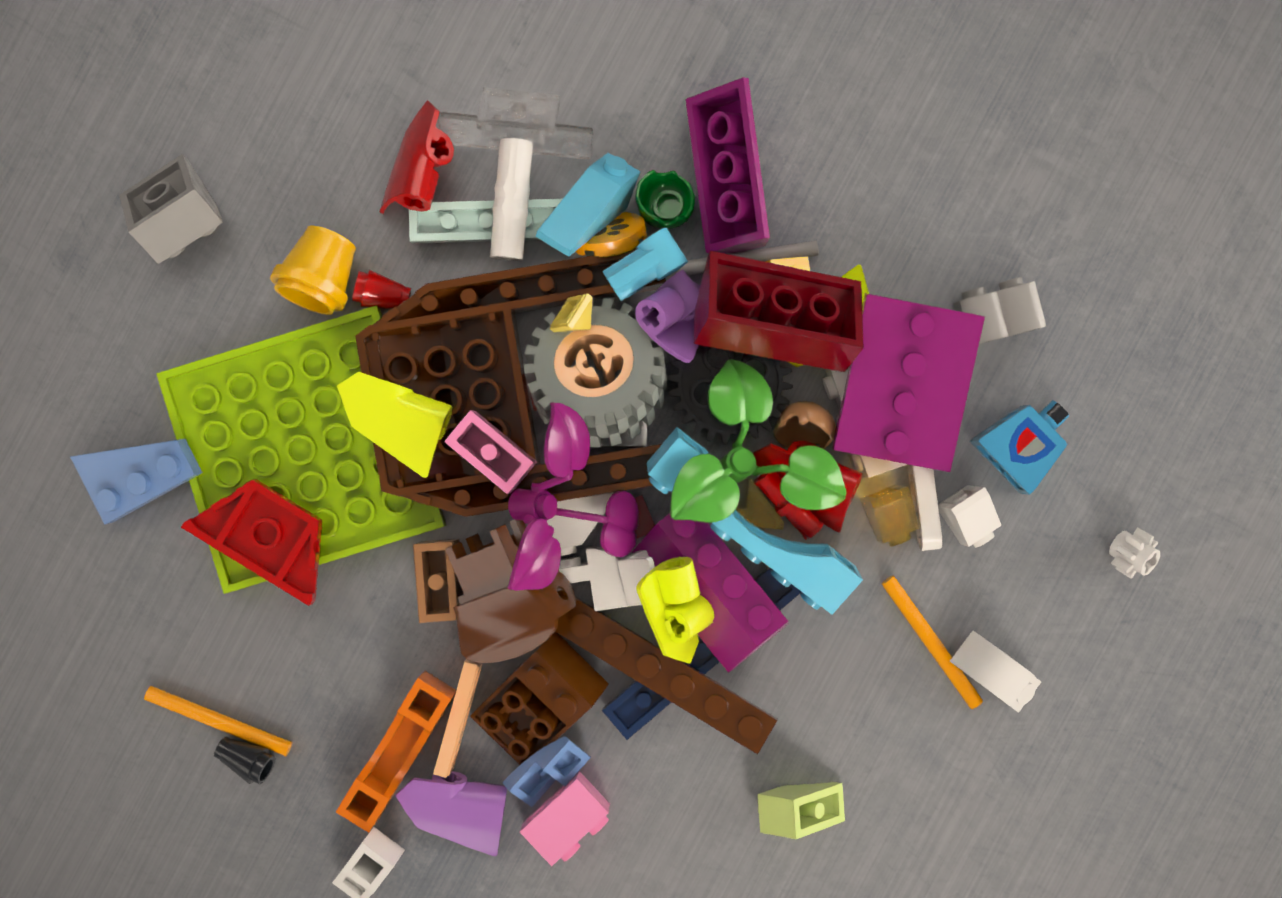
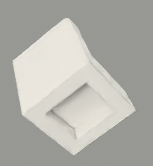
M646 550L637 551L617 560L627 606L642 605L636 586L655 567L652 557L648 556Z

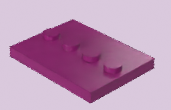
M865 293L862 304L864 348L849 366L832 449L950 472L985 316Z

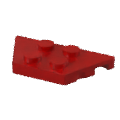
M253 479L236 489L231 495L220 499L207 510L182 524V529L304 604L311 606L315 602L322 519L259 480Z

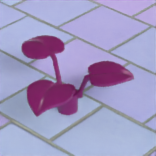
M550 403L551 417L544 444L545 464L555 478L542 483H532L531 489L517 488L509 498L508 509L511 517L528 524L522 535L508 585L509 590L543 589L549 586L555 579L560 566L561 547L559 541L552 537L554 528L547 523V520L552 519L555 515L603 523L600 544L608 555L624 557L631 553L636 545L639 510L635 498L629 492L616 491L612 494L606 505V516L557 508L556 498L545 490L571 480L573 470H581L586 466L590 453V435L586 423L575 410L561 403Z

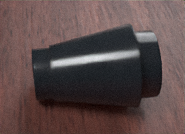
M227 736L221 739L214 752L215 758L219 759L248 784L253 782L262 784L270 775L276 760L275 756L269 754L268 748L231 739Z

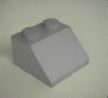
M181 154L119 195L128 232L157 264H160L167 258L178 256L187 245L200 237L212 234L217 226L223 223L216 202L184 154Z

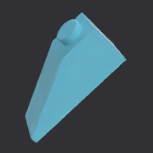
M610 153L605 154L587 168L537 230L536 237L569 257L628 208L640 171L630 166L621 157L613 156Z

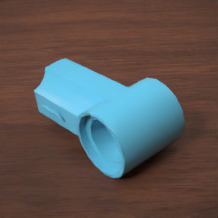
M663 228L652 234L637 246V250L602 271L620 301L635 294L656 279L660 281L688 263L668 228Z

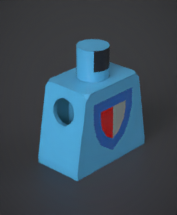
M1054 400L1040 413L1030 405H1023L979 433L970 442L1020 494L1030 495L1067 446L1066 441L1055 430L1069 417V414Z

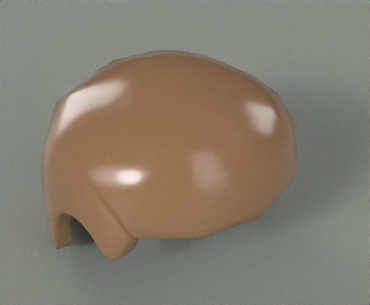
M797 401L783 409L775 424L773 434L775 439L786 448H789L796 441H808L818 444L820 448L825 449L834 440L837 426L831 413L824 407L810 401Z

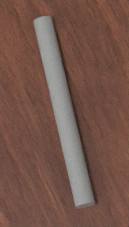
M817 240L731 253L730 255L765 262L771 259L818 256L819 249ZM707 257L688 260L687 264L667 276V279H670L681 270H684L688 276L703 274Z

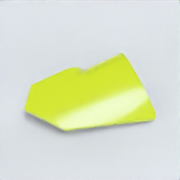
M357 372L338 384L337 388L351 427L420 476L427 478L438 440L442 439L449 424L452 405L414 393L412 389L361 372Z
M677 557L666 560L650 570L639 581L636 590L662 654L680 662L691 664L699 643L698 633L713 623L714 611L708 600L700 595L693 559L690 557Z

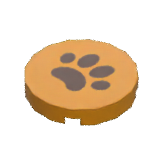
M623 212L575 252L584 256L585 250L593 251L594 256L608 257L631 251L639 245L638 239L645 240L647 237L644 218L635 213Z

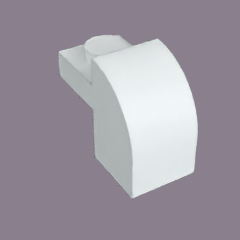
M591 546L586 548L587 562L581 563L580 557L560 560L559 571L564 574L570 583L590 580L595 611L628 607L617 560L621 559L620 557L608 555L602 547Z
M975 631L970 633L950 660L952 664L1018 713L1033 698L1035 690L1041 683L1034 674Z
M373 827L332 883L351 898H369L393 869L405 849Z

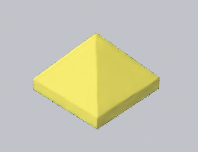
M587 293L568 297L550 325V330L553 332L590 330L592 296Z

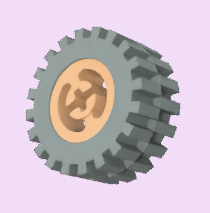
M592 298L590 330L553 332L550 330V325L556 316L551 312L544 318L547 327L546 331L536 327L531 336L535 346L527 345L525 357L528 364H524L527 385L545 424L550 422V403L554 402L572 408L582 417L589 431L590 447L601 448V438L608 437L610 438L611 446L621 444L620 434L626 431L631 438L641 433L639 422L642 420L649 426L655 420L654 407L661 409L664 403L663 390L667 391V376L663 348L652 340L640 327L635 319L633 307L623 303L620 311L616 310L614 299L603 298L602 306H594ZM591 351L595 366L598 370L603 371L606 386L601 387L596 371L592 366L589 367L585 352ZM576 359L575 366L571 367L572 363ZM617 370H622L619 376L615 379V372Z

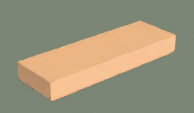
M467 659L464 661L434 769V775L447 778L454 769L483 663Z

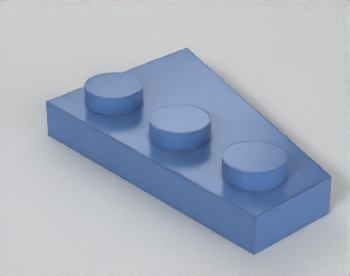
M186 439L70 456L104 525L119 520L203 473Z

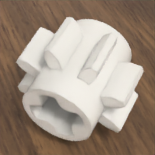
M1137 527L1133 535L1127 531H1122L1116 536L1110 546L1109 554L1114 557L1111 564L1116 567V570L1129 578H1133L1136 571L1145 576L1155 568L1160 559V551L1155 548L1158 542L1154 540V536Z

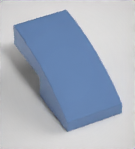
M565 736L534 753L502 783L512 794L532 807L556 780L563 786H566L591 757Z

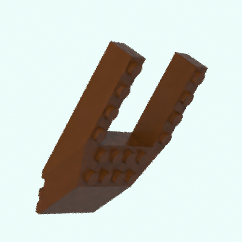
M638 248L608 257L592 255L427 283L415 291V294L397 307L395 306L385 313L376 323L369 325L355 335L361 373L412 389L414 393L452 405L453 407L445 434L441 440H438L427 478L420 476L373 442L381 491L447 510L464 517L509 510L508 502L512 493L506 494L444 442L470 410L477 411L537 461L516 489H531L532 483H542L555 478L547 469L546 464H540L515 314L563 306L568 297L587 293L592 296L593 301L617 297L602 271ZM666 278L660 281L656 279L636 293L657 290L666 282ZM662 444L589 456L587 464L583 469L573 470L571 480L545 490L553 495L558 502L653 486L649 481L650 475H648L647 462Z

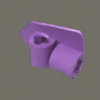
M681 270L660 286L655 293L640 301L636 306L635 315L640 327L652 340L677 359L690 363L694 359L699 346L694 344V316L701 285L693 282L686 272Z
M452 771L447 778L434 774L431 780L414 777L396 793V798L417 828L491 856L498 855L507 795L505 785L477 781L467 782V777L464 774Z

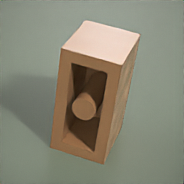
M459 538L421 541L413 544L419 623L456 620L453 607L459 604L458 597L464 593L445 549L459 543Z

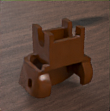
M513 519L509 521L514 533L510 535L506 524L489 531L494 542L483 545L478 533L466 538L471 552L468 555L461 542L445 549L464 593L458 597L459 604L453 607L456 614L460 651L469 661L497 663L519 657L534 650L553 635L558 628V618L576 606L574 590L568 579L559 569L553 582L543 589L519 591L508 589L515 557L522 535L526 529V525L522 520Z

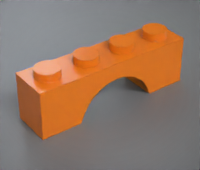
M424 671L417 678L399 707L393 722L336 810L337 814L368 833L371 831L454 698L456 689L427 671Z

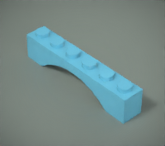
M676 427L647 462L650 483L664 494H667L669 491L672 492L676 477L683 465L697 455L708 454V451ZM736 509L726 519L712 522L710 525L711 529L725 541H729L732 538L742 546L740 549L742 553L752 562L759 564L762 561L772 569V576L782 585L789 587L792 584L802 592L800 594L802 599L816 610L822 607L832 615L863 581L857 567L827 543L807 544L782 539L766 533L753 525Z

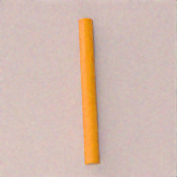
M890 576L884 580L881 585L969 708L974 709L981 705L983 699L963 671L950 662L952 656L895 576Z
M150 686L144 696V700L258 746L268 748V750L283 756H287L293 742L154 686Z

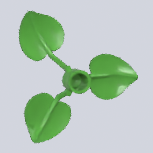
M727 360L710 384L708 404L712 414L722 423L736 425L741 422L740 432L736 441L732 444V450L720 460L711 454H700L691 458L683 465L676 477L671 493V518L674 520H692L705 523L722 521L729 517L738 506L740 497L738 483L750 475L758 476L759 474L774 472L786 473L780 482L781 494L788 502L798 508L824 510L844 501L847 492L840 468L833 456L823 448L808 445L796 449L789 457V466L784 464L756 466L755 456L750 450L742 447V443L748 432L749 422L762 423L770 416L773 406L772 393L766 380L753 367L738 360Z

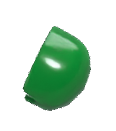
M651 170L638 182L635 201L640 216L644 218L648 225L658 229H673L682 226L692 216L695 194L691 184L675 171L658 173L655 170Z

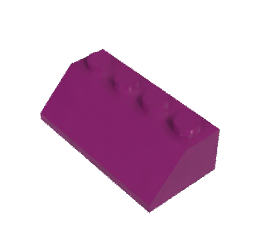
M742 77L685 99L706 253L710 251L720 253L744 252L764 247L770 239L749 78Z
M669 513L652 528L632 551V553L646 550L648 556L652 557L655 567L672 558L690 557L693 559L700 595L708 600L714 611L713 623L699 632L698 636L728 673L789 624V621L721 538L711 529L708 523L692 520H674Z

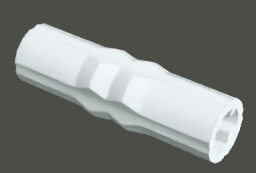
M518 138L500 139L497 179L494 187L495 200L493 204L490 257L494 259L508 261L523 260L533 143L528 140Z

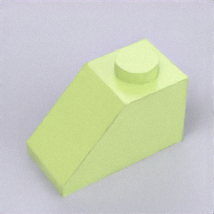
M839 782L785 785L757 794L760 833L799 839L845 821L843 785Z

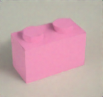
M470 410L444 441L506 494L512 493L537 463L536 460L477 411Z
M578 771L566 786L562 785L523 822L520 833L553 866L560 858L564 862L570 859L581 846L578 841L588 832L593 836L606 825L609 820L606 815L609 813L610 803Z

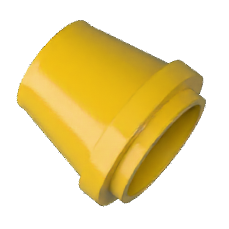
M307 226L305 232L282 264L275 265L270 275V280L275 284V291L288 301L316 313L331 315L334 311H343L348 300L345 292L356 247L348 239L334 231L320 226Z

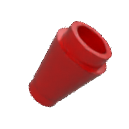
M369 270L368 273L359 271L352 301L361 303V307L377 306L378 308L392 309L410 298L412 288L406 287L372 270Z

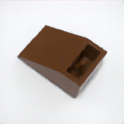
M554 632L548 640L538 646L498 686L470 717L521 765L534 753L556 741L590 710L609 683L557 632Z

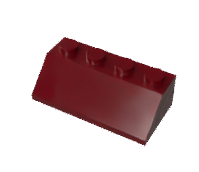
M710 251L707 256L695 307L694 344L846 372L864 348L861 281Z

